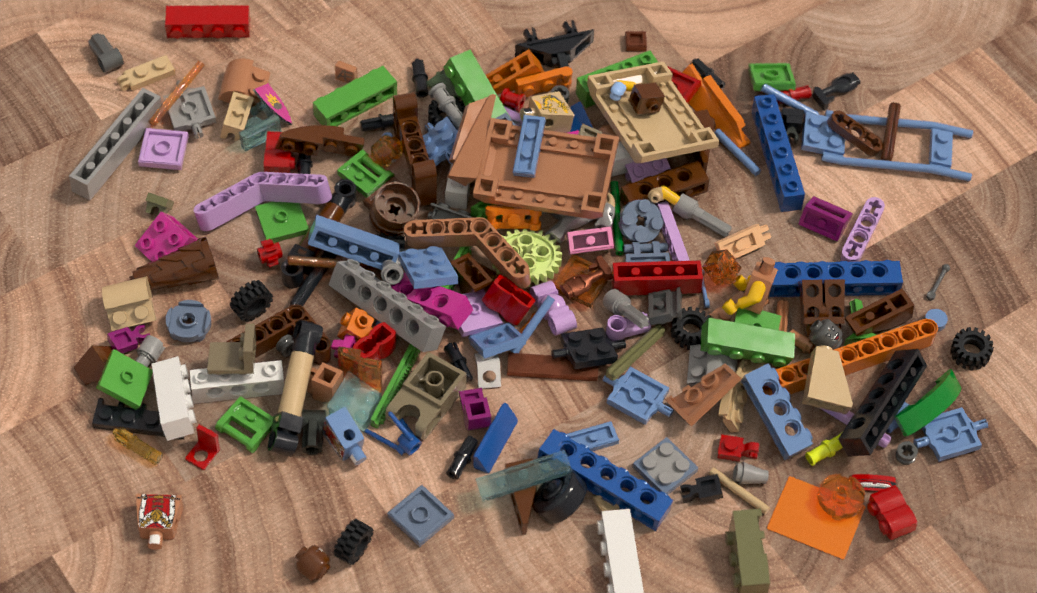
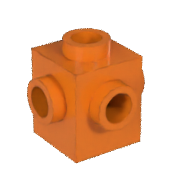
M354 308L349 313L345 312L340 320L341 328L337 337L344 340L346 335L355 336L357 342L362 337L369 335L373 329L371 326L374 318L369 316L366 311Z

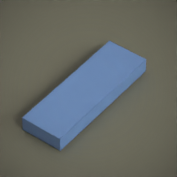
M523 116L513 176L535 178L546 122L545 117Z
M611 421L567 434L575 442L586 445L590 451L619 444V438ZM562 453L564 456H571L569 453Z

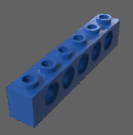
M775 94L754 96L751 113L780 211L802 210L805 192Z
M900 261L775 262L774 268L778 271L769 297H800L798 281L819 279H845V296L890 295L900 290L903 285Z
M553 429L539 448L538 461L556 472L563 469L575 471L585 481L588 491L596 496H601L604 501L613 506L615 504L619 505V510L630 509L631 517L654 531H657L671 509L673 500L665 492L657 491L646 481L637 479L626 469L612 464L606 457L595 454L586 445L575 442L564 432ZM562 453H569L571 456H564ZM583 464L589 465L590 468H585V467H583L582 465H583ZM602 476H607L610 480H605ZM621 488H627L630 492H625ZM641 500H647L651 504H644Z

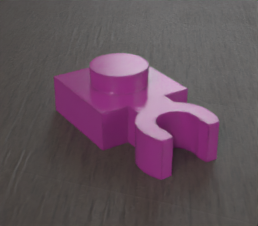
M138 325L133 331H130L129 327L107 333V340L113 349L123 354L137 349L138 343L142 344L150 333L140 334L145 331L144 325Z

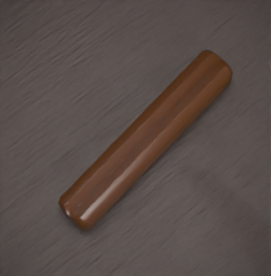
M891 102L889 105L881 160L892 161L901 109V104Z

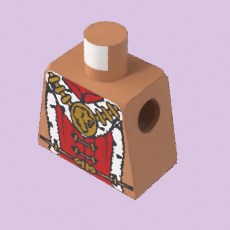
M136 494L140 538L148 539V548L159 550L162 548L163 540L175 538L183 512L182 495Z

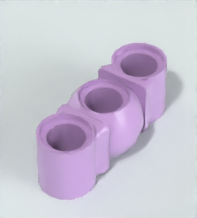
M551 280L530 287V295L536 300L534 305L538 309L548 295L555 299L543 317L548 321V326L555 336L577 328L575 315L569 310L563 297L558 295V290Z

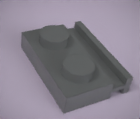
M680 287L677 288V291L672 292L668 289L648 293L650 325L665 324L676 317L679 320L682 319V293Z

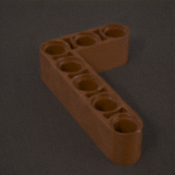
M298 304L291 305L255 325L256 340H260L256 341L255 358L275 348L282 337L286 335L292 336L294 327L299 319L314 324L317 323L305 308ZM324 332L316 347L313 362L319 365L322 362L326 364L331 359V342ZM241 334L226 342H240Z

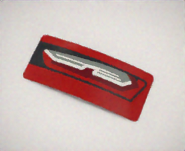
M875 474L852 475L853 491H881L896 485L895 477Z

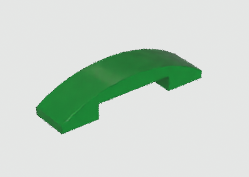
M948 369L935 381L937 385L914 405L906 406L895 416V420L904 437L913 434L933 421L958 397L962 388L952 369Z

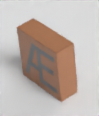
M337 61L335 65V78L345 83H350L357 78V67Z

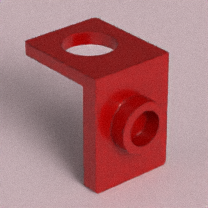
M199 424L196 427L198 442L185 457V460L205 470L220 451L218 434ZM198 451H205L208 454L207 459L204 461H197L194 456Z

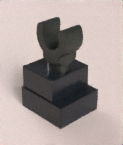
M782 108L781 116L787 136L792 137L796 145L799 137L798 134L801 132L804 110Z

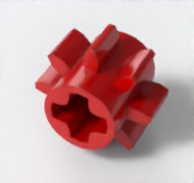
M271 239L261 241L262 247L257 248L260 263H266L269 267L279 265L278 259L283 258L279 242L273 243Z

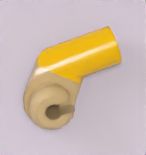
M666 186L654 188L648 194V198L652 203L667 200L672 205H676L680 199V196Z

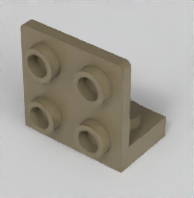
M255 324L245 325V333H241L240 342L210 343L207 366L208 374H254L256 354Z

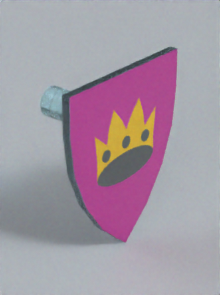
M268 83L253 90L261 100L250 109V113L254 117L263 110L271 121L279 117L282 121L292 125L285 105Z

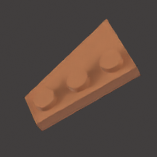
M725 363L703 376L701 382L692 387L688 385L682 389L683 392L674 398L669 396L664 400L692 427L741 378Z

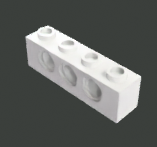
M282 360L255 363L254 374L217 375L208 374L207 368L190 370L193 404L238 399L240 396L251 398L279 395L283 392Z

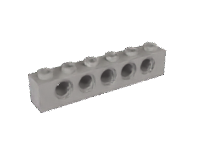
M348 259L347 261L336 263L329 286L381 323H387L396 331V334L420 351L428 352L438 349L446 326L439 322L436 316L426 313L420 305L409 301L406 295L392 289L389 283L379 280L373 272L359 266V262Z

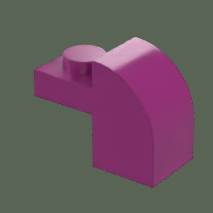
M482 388L459 391L466 430L490 427L491 413L487 397L483 396Z

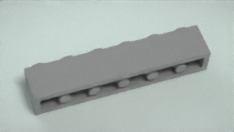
M144 88L140 90L69 175L72 192L88 200L93 198L144 136L145 129L150 128L162 114L161 96Z

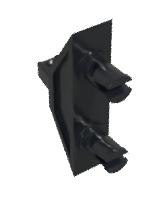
M571 20V27L565 21L562 27L566 35L539 40L535 28L532 27V34L526 28L523 31L526 42L515 44V57L529 49L540 61L541 65L547 67L557 66V68L569 67V63L593 43L595 29L578 32L574 20Z

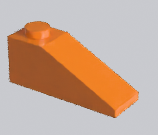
M528 49L486 74V77L498 95L503 92L504 88H509L510 91L515 90L516 79L544 71L540 61Z

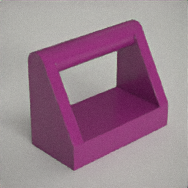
M813 196L805 205L798 225L838 242L853 213Z

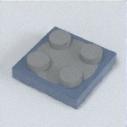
M667 437L633 462V468L657 491L665 492L667 495L698 472V467Z

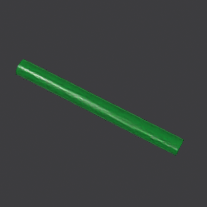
M611 181V194L615 199V217L613 220L615 254L622 256L624 254L623 235L619 229L621 216L619 182Z

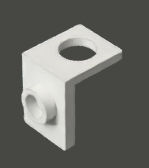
M475 353L478 388L501 387L498 354L484 359L479 353ZM486 371H493L496 374L495 380L485 382L482 378L483 374Z

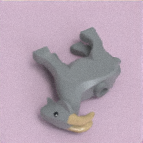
M608 192L603 217L588 219L551 213L559 222L547 231L545 236L550 234V240L556 239L561 243L569 230L579 228L597 219L594 225L595 228H612L615 217L614 197ZM526 215L525 219H531V216Z

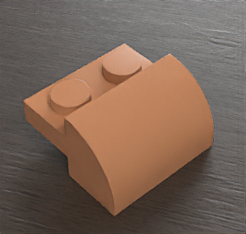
M239 58L230 61L225 69L218 99L230 103L233 92L254 97L252 106L260 109L264 100L256 92L255 88L268 83L270 72L252 66L254 60Z

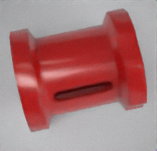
M504 88L500 96L503 106L507 105L515 108L517 112H520L526 100L525 94H516L511 92L509 88Z

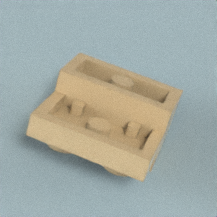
M147 276L102 287L104 308L107 310L112 331L157 320Z

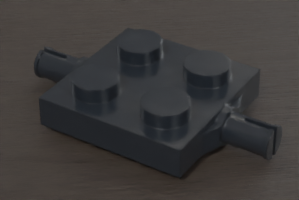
M603 327L562 333L560 342L563 349L551 350L552 359L567 358L574 370L613 364L618 360L615 350L625 349L626 341L625 339L610 340Z

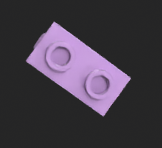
M667 158L644 163L632 162L625 165L628 172L625 173V178L627 181L634 183L647 176H654L671 168Z

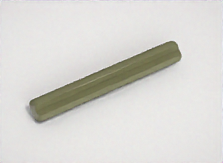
M660 324L654 325L606 370V377L611 381L616 380L664 335L665 328Z

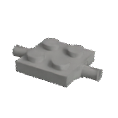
M181 79V83L180 80H177L176 85L179 91L163 96L174 131L193 129L195 138L199 139V136L202 138L204 134L201 127L216 123V117L205 86L187 88L184 79Z

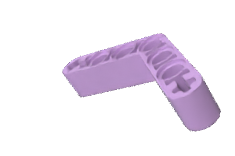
M258 172L199 203L194 207V213L200 230L210 231L264 201L323 204L331 200L332 194L325 175Z

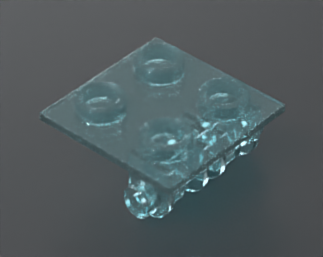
M348 371L327 406L330 412L329 415L346 407L359 430L365 433V429L370 425V419L383 395Z

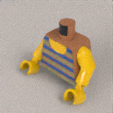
M764 257L762 262L756 263L748 279H745L742 274L735 278L736 282L733 285L739 291L745 290L742 298L738 299L736 304L732 299L727 300L723 304L722 309L728 315L734 314L739 308L761 314L778 271L774 268L775 260Z

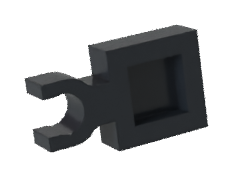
M718 474L696 478V485H680L682 493L690 492L688 495L682 496L684 503L691 502L697 497L700 498L701 503L723 498Z

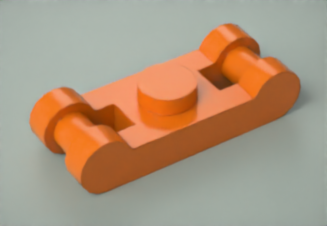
M489 205L486 207L485 214L487 215V220L496 230L530 229L538 231L541 229V221L539 220V217L542 215L541 211L501 205ZM502 215V219H496V216ZM525 215H530L531 219H525Z

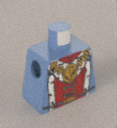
M343 407L325 417L323 435L340 459L344 461L351 458L355 465L363 463L367 459L362 451L364 437L347 408Z

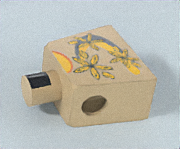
M560 91L532 96L528 108H521L520 110L522 121L524 115L545 117L544 130L556 132H570L574 114Z

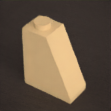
M824 345L816 346L812 351L802 404L842 414H847L850 411L853 403L839 351L832 350L831 347Z

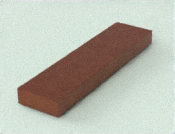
M509 353L507 376L597 381L598 366L574 370L571 362L565 357L552 359L551 355Z

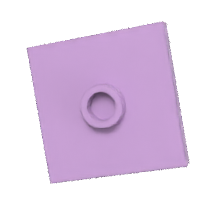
M146 128L138 160L139 166L182 170L189 137L188 132Z
M484 289L474 293L463 294L467 296L473 311L458 329L462 337L503 324L498 313L490 310L481 300L486 294Z

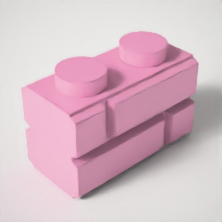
M611 227L566 233L569 255L614 248Z

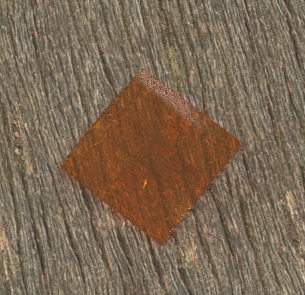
M338 346L339 370L343 371V378L364 389L381 392L383 386L382 361L361 358L360 349Z

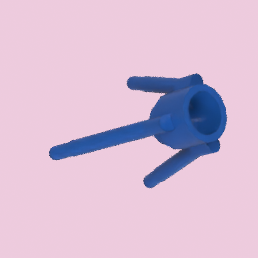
M388 412V415L402 432L397 440L399 446L377 433L365 429L366 434L395 449L400 455H403L405 452L408 455H412L422 444L403 418L398 420L392 412Z

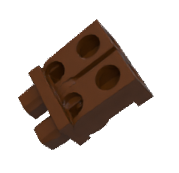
M845 279L798 281L801 301V325H804L806 337H809L811 332L810 326L816 320L830 319L841 329V324H845Z

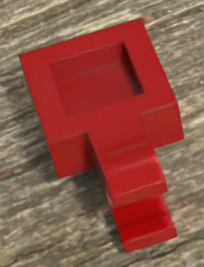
M721 434L717 458L740 462L741 456L757 459L759 443L748 442L743 444L744 438Z

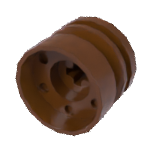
M397 181L386 183L380 187L370 208L369 219L371 226L379 234L405 235L404 226L409 221L415 220L419 212L420 200L418 194L411 186Z

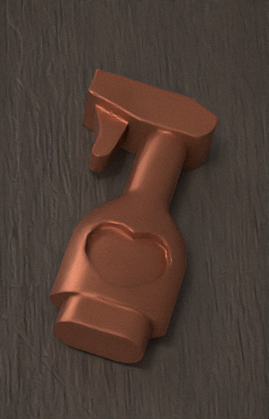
M601 255L597 256L595 263L589 266V271H597L589 275H575L560 285L562 292L568 299L587 292L591 288L592 283L601 278L607 281L611 280V268Z

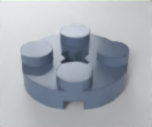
M646 199L631 201L620 212L619 229L622 235L629 241L649 242L659 234L660 229L663 227L660 210L655 204ZM637 216L644 217V226L636 225L638 221Z
M183 300L178 302V305L173 309L171 307L166 314V327L173 340L200 342L205 339L206 334L211 328V315L201 302ZM187 318H192L193 323L185 324L183 321H187Z

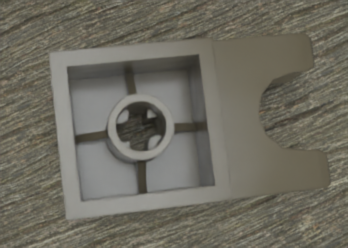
M428 352L387 406L385 418L394 423L389 417L388 412H392L398 420L405 416L416 417L418 421L415 424V436L422 440L427 439L458 399L459 391L465 390L466 372Z

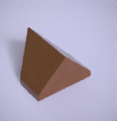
M470 253L450 262L458 275V284L462 293H474L492 284L499 276L495 271L475 260Z
M91 345L74 366L75 372L85 386L93 382H99L110 352L113 350L111 346Z

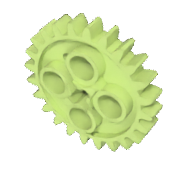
M514 229L513 234L506 231V237L501 235L528 264L531 282H534L535 285H538L540 280L543 283L547 282V277L553 279L554 273L558 274L562 262V252H560V245H556L557 240H550V234L543 236L542 230L535 233L533 230L527 232V229H523L522 232H519L518 229ZM492 264V268L496 269V274H501V272Z

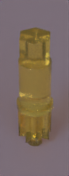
M124 428L114 429L112 434L115 435V441L154 465L160 463L163 453Z

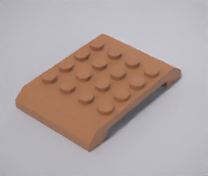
M491 118L473 190L474 198L487 204L588 219L603 217L619 136L597 133V137L544 130L535 178L513 176L521 126H514L512 121Z

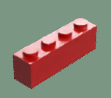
M249 5L166 6L165 28L167 38L250 37Z
M701 260L616 262L612 264V289H616L625 295H648V293L668 289L672 292L677 291L678 287H680L682 294H699L701 292L703 281Z

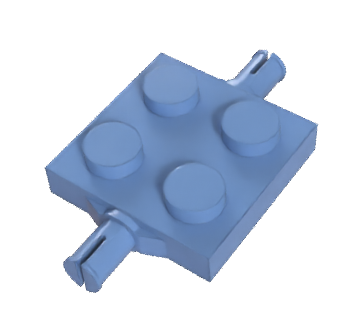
M446 117L439 121L435 127L432 123L425 125V130L428 133L423 135V140L429 160L433 159L435 166L446 159L449 162L458 133L457 128Z
M631 366L625 375L614 381H611L606 375L603 377V382L614 387L612 393L607 398V404L646 425L652 415L658 411L669 418L673 414L674 409L663 404L664 398L669 393V387Z
M963 407L941 413L922 428L925 437L914 439L913 443L917 449L929 445L938 461H943L980 450L982 444L977 436V431L988 428V422H986V419L972 422L967 417Z

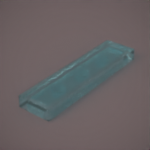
M565 450L476 478L475 480L482 501L486 502L571 473L572 469Z

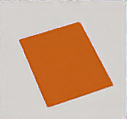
M789 476L767 529L838 558L845 559L866 506Z

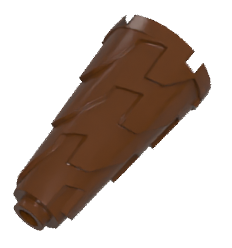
M206 237L197 239V241L177 248L178 250L158 257V260L137 267L129 278L133 280L147 276L150 289L155 290L164 287L171 288L185 284L192 285L219 279L208 240Z

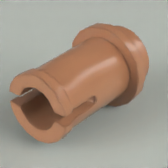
M792 329L790 332L795 333V346L802 349L804 354H811L815 345L808 337Z

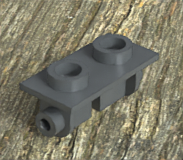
M438 202V205L431 203L434 211H430L427 217L428 220L472 218L469 212L458 209V212L451 210L449 205Z

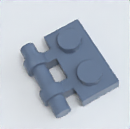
M652 241L651 244H640L639 242L624 244V253H632L625 254V262L670 261L669 252H667L668 243Z

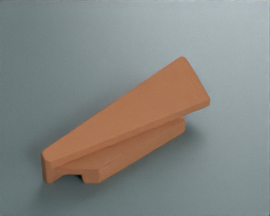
M495 94L469 103L465 107L449 162L453 163L447 175V178L464 186L473 182L478 176L496 99Z

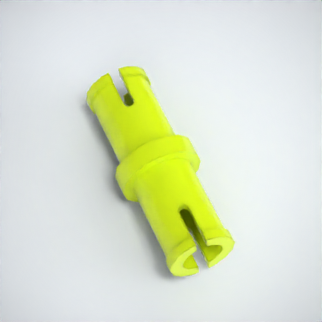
M841 434L830 440L822 441L820 446L806 452L805 457L808 463L814 466L826 457H833L835 452L843 448L838 440Z

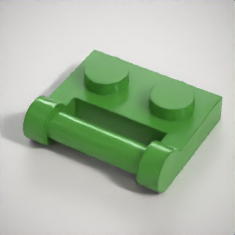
M364 150L358 152L337 169V175L342 179L353 181L356 185V190L366 198L393 176L395 177L394 173L390 170L386 171L372 160ZM364 163L367 167H369L371 170H373V171H374L376 174H378L380 177H379V178L376 177L373 173H371L368 169H366V168H365L363 165H361V164Z
M240 396L218 420L215 430L220 433H226L245 445L246 450L254 453L264 438L272 431L273 416ZM231 421L236 422L253 433L254 436L249 438L229 425Z

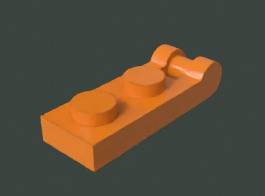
M565 66L516 79L515 93L519 95L525 94L526 97H530L534 94L549 92L557 85H562L569 89L572 85L573 70Z

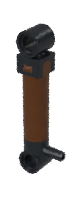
M348 179L339 180L334 186L331 200L325 204L319 216L340 223L348 209L356 204L355 183ZM311 227L300 243L295 244L290 250L288 259L282 262V283L287 288L293 289L302 285L304 281L303 274L308 275L315 266V259L322 250L308 245Z

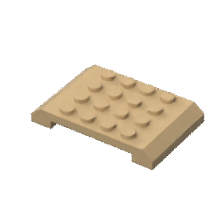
M664 61L588 76L587 84L590 96L616 135L619 136V140L635 163H644L717 148L719 145V139L710 127H703L671 81L673 74ZM617 80L634 81L636 84L656 82L664 93L665 99L659 113L637 115L628 101L631 92L625 91L619 101H614L609 96L611 87Z

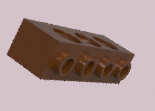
M697 160L692 163H685L674 169H667L654 176H647L637 182L625 184L621 187L620 201L623 207L634 200L646 199L650 201L648 198L649 192L661 186H666L678 196L685 194L692 198L708 191L710 179Z

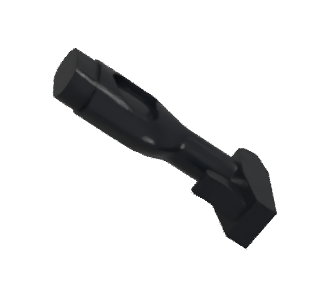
M854 72L845 73L833 79L829 87L822 90L820 87H814L813 99L824 111L828 109L829 103L835 99V96L829 95L833 93L843 94L856 89L861 84L860 79Z

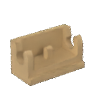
M233 92L220 138L226 139L228 134L232 133L235 135L234 140H239L241 132H244L254 97Z

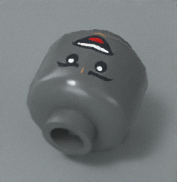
M830 319L816 320L810 326L809 339L815 346H829L834 350L841 345L843 341L842 331Z

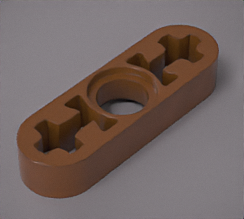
M836 110L827 119L828 126L834 132L865 154L876 156L882 150V140L844 112ZM851 130H855L859 137L854 136Z

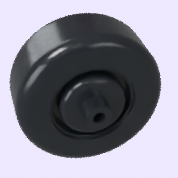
M571 469L560 470L551 475L539 487L534 498L533 509L545 522L549 524L560 523L569 518L580 507L587 493V485L575 471Z

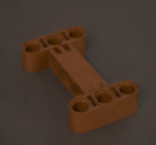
M415 92L394 95V134L396 140L401 141L411 177V187L418 194L420 207L429 206L431 203L437 204V171L434 160H429L418 122V104Z

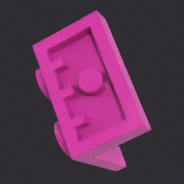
M160 212L135 244V247L153 262L158 260V257L197 241L198 238L175 217Z

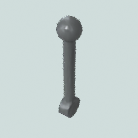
M948 264L942 266V272L934 287L927 293L926 298L932 301L935 299L937 288L946 272L950 270Z

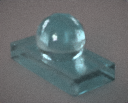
M276 114L265 120L259 117H250L247 120L245 130L239 132L241 147L245 152L266 142L268 131L281 132L280 120Z

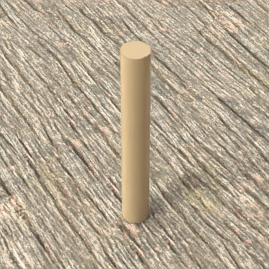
M714 467L710 470L709 475L718 474L722 485L754 508H761L764 515L769 511L770 507L719 470Z

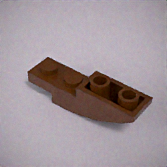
M310 125L282 132L277 140L275 149L308 156H317L320 150L355 156L363 149L364 138L345 135L344 127Z

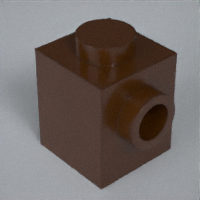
M656 82L634 84L628 101L637 115L659 113L665 95Z

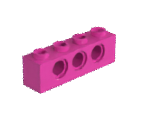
M404 272L401 281L391 285L392 289L406 295L409 301L420 305L426 313L436 316L439 322L446 327L458 330L473 311L467 296L441 286L414 289Z

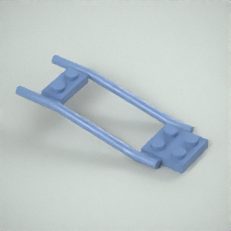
M826 110L825 116L806 112L804 115L801 150L822 154L821 161L846 166L925 172L971 181L972 173L951 169L953 135L972 138L973 130L932 121L899 119L898 127L931 130L929 164L843 157L845 139L834 132L827 124V119L834 111ZM847 114L859 124L886 126V117Z

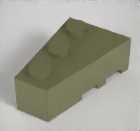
M761 508L733 511L729 530L725 531L726 545H730L731 548L729 564L730 567L734 566L735 570L733 586L738 588V593H768L770 587L767 553H764L762 543L765 535L764 531H760L759 527L760 517L762 516Z

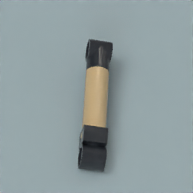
M299 319L294 327L292 335L294 343L290 349L291 357L278 413L273 417L272 432L267 445L268 451L292 457L298 445L297 434L301 432L303 423L301 413L315 350L323 333V327Z

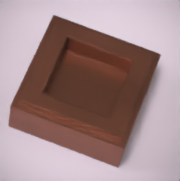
M626 31V51L646 52V31Z

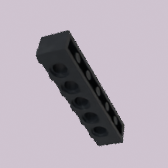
M918 349L897 350L894 352L845 427L838 440L848 457L870 456L927 367Z

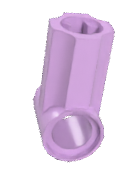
M613 315L608 319L605 332L610 340L616 341L648 332L651 329L650 321H648L649 326L641 329L626 317Z

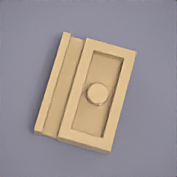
M739 382L721 398L718 413L719 416H723L722 421L730 433L739 432L740 424L744 418V404L747 402L746 391L743 390Z

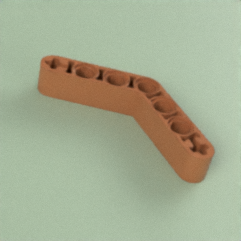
M485 218L412 220L404 226L406 241L411 248L477 246L501 274L510 279L517 288L525 289L531 283L528 264Z

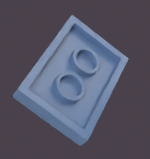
M430 246L427 249H407L406 251L399 252V262L414 289L458 284V275L442 247Z

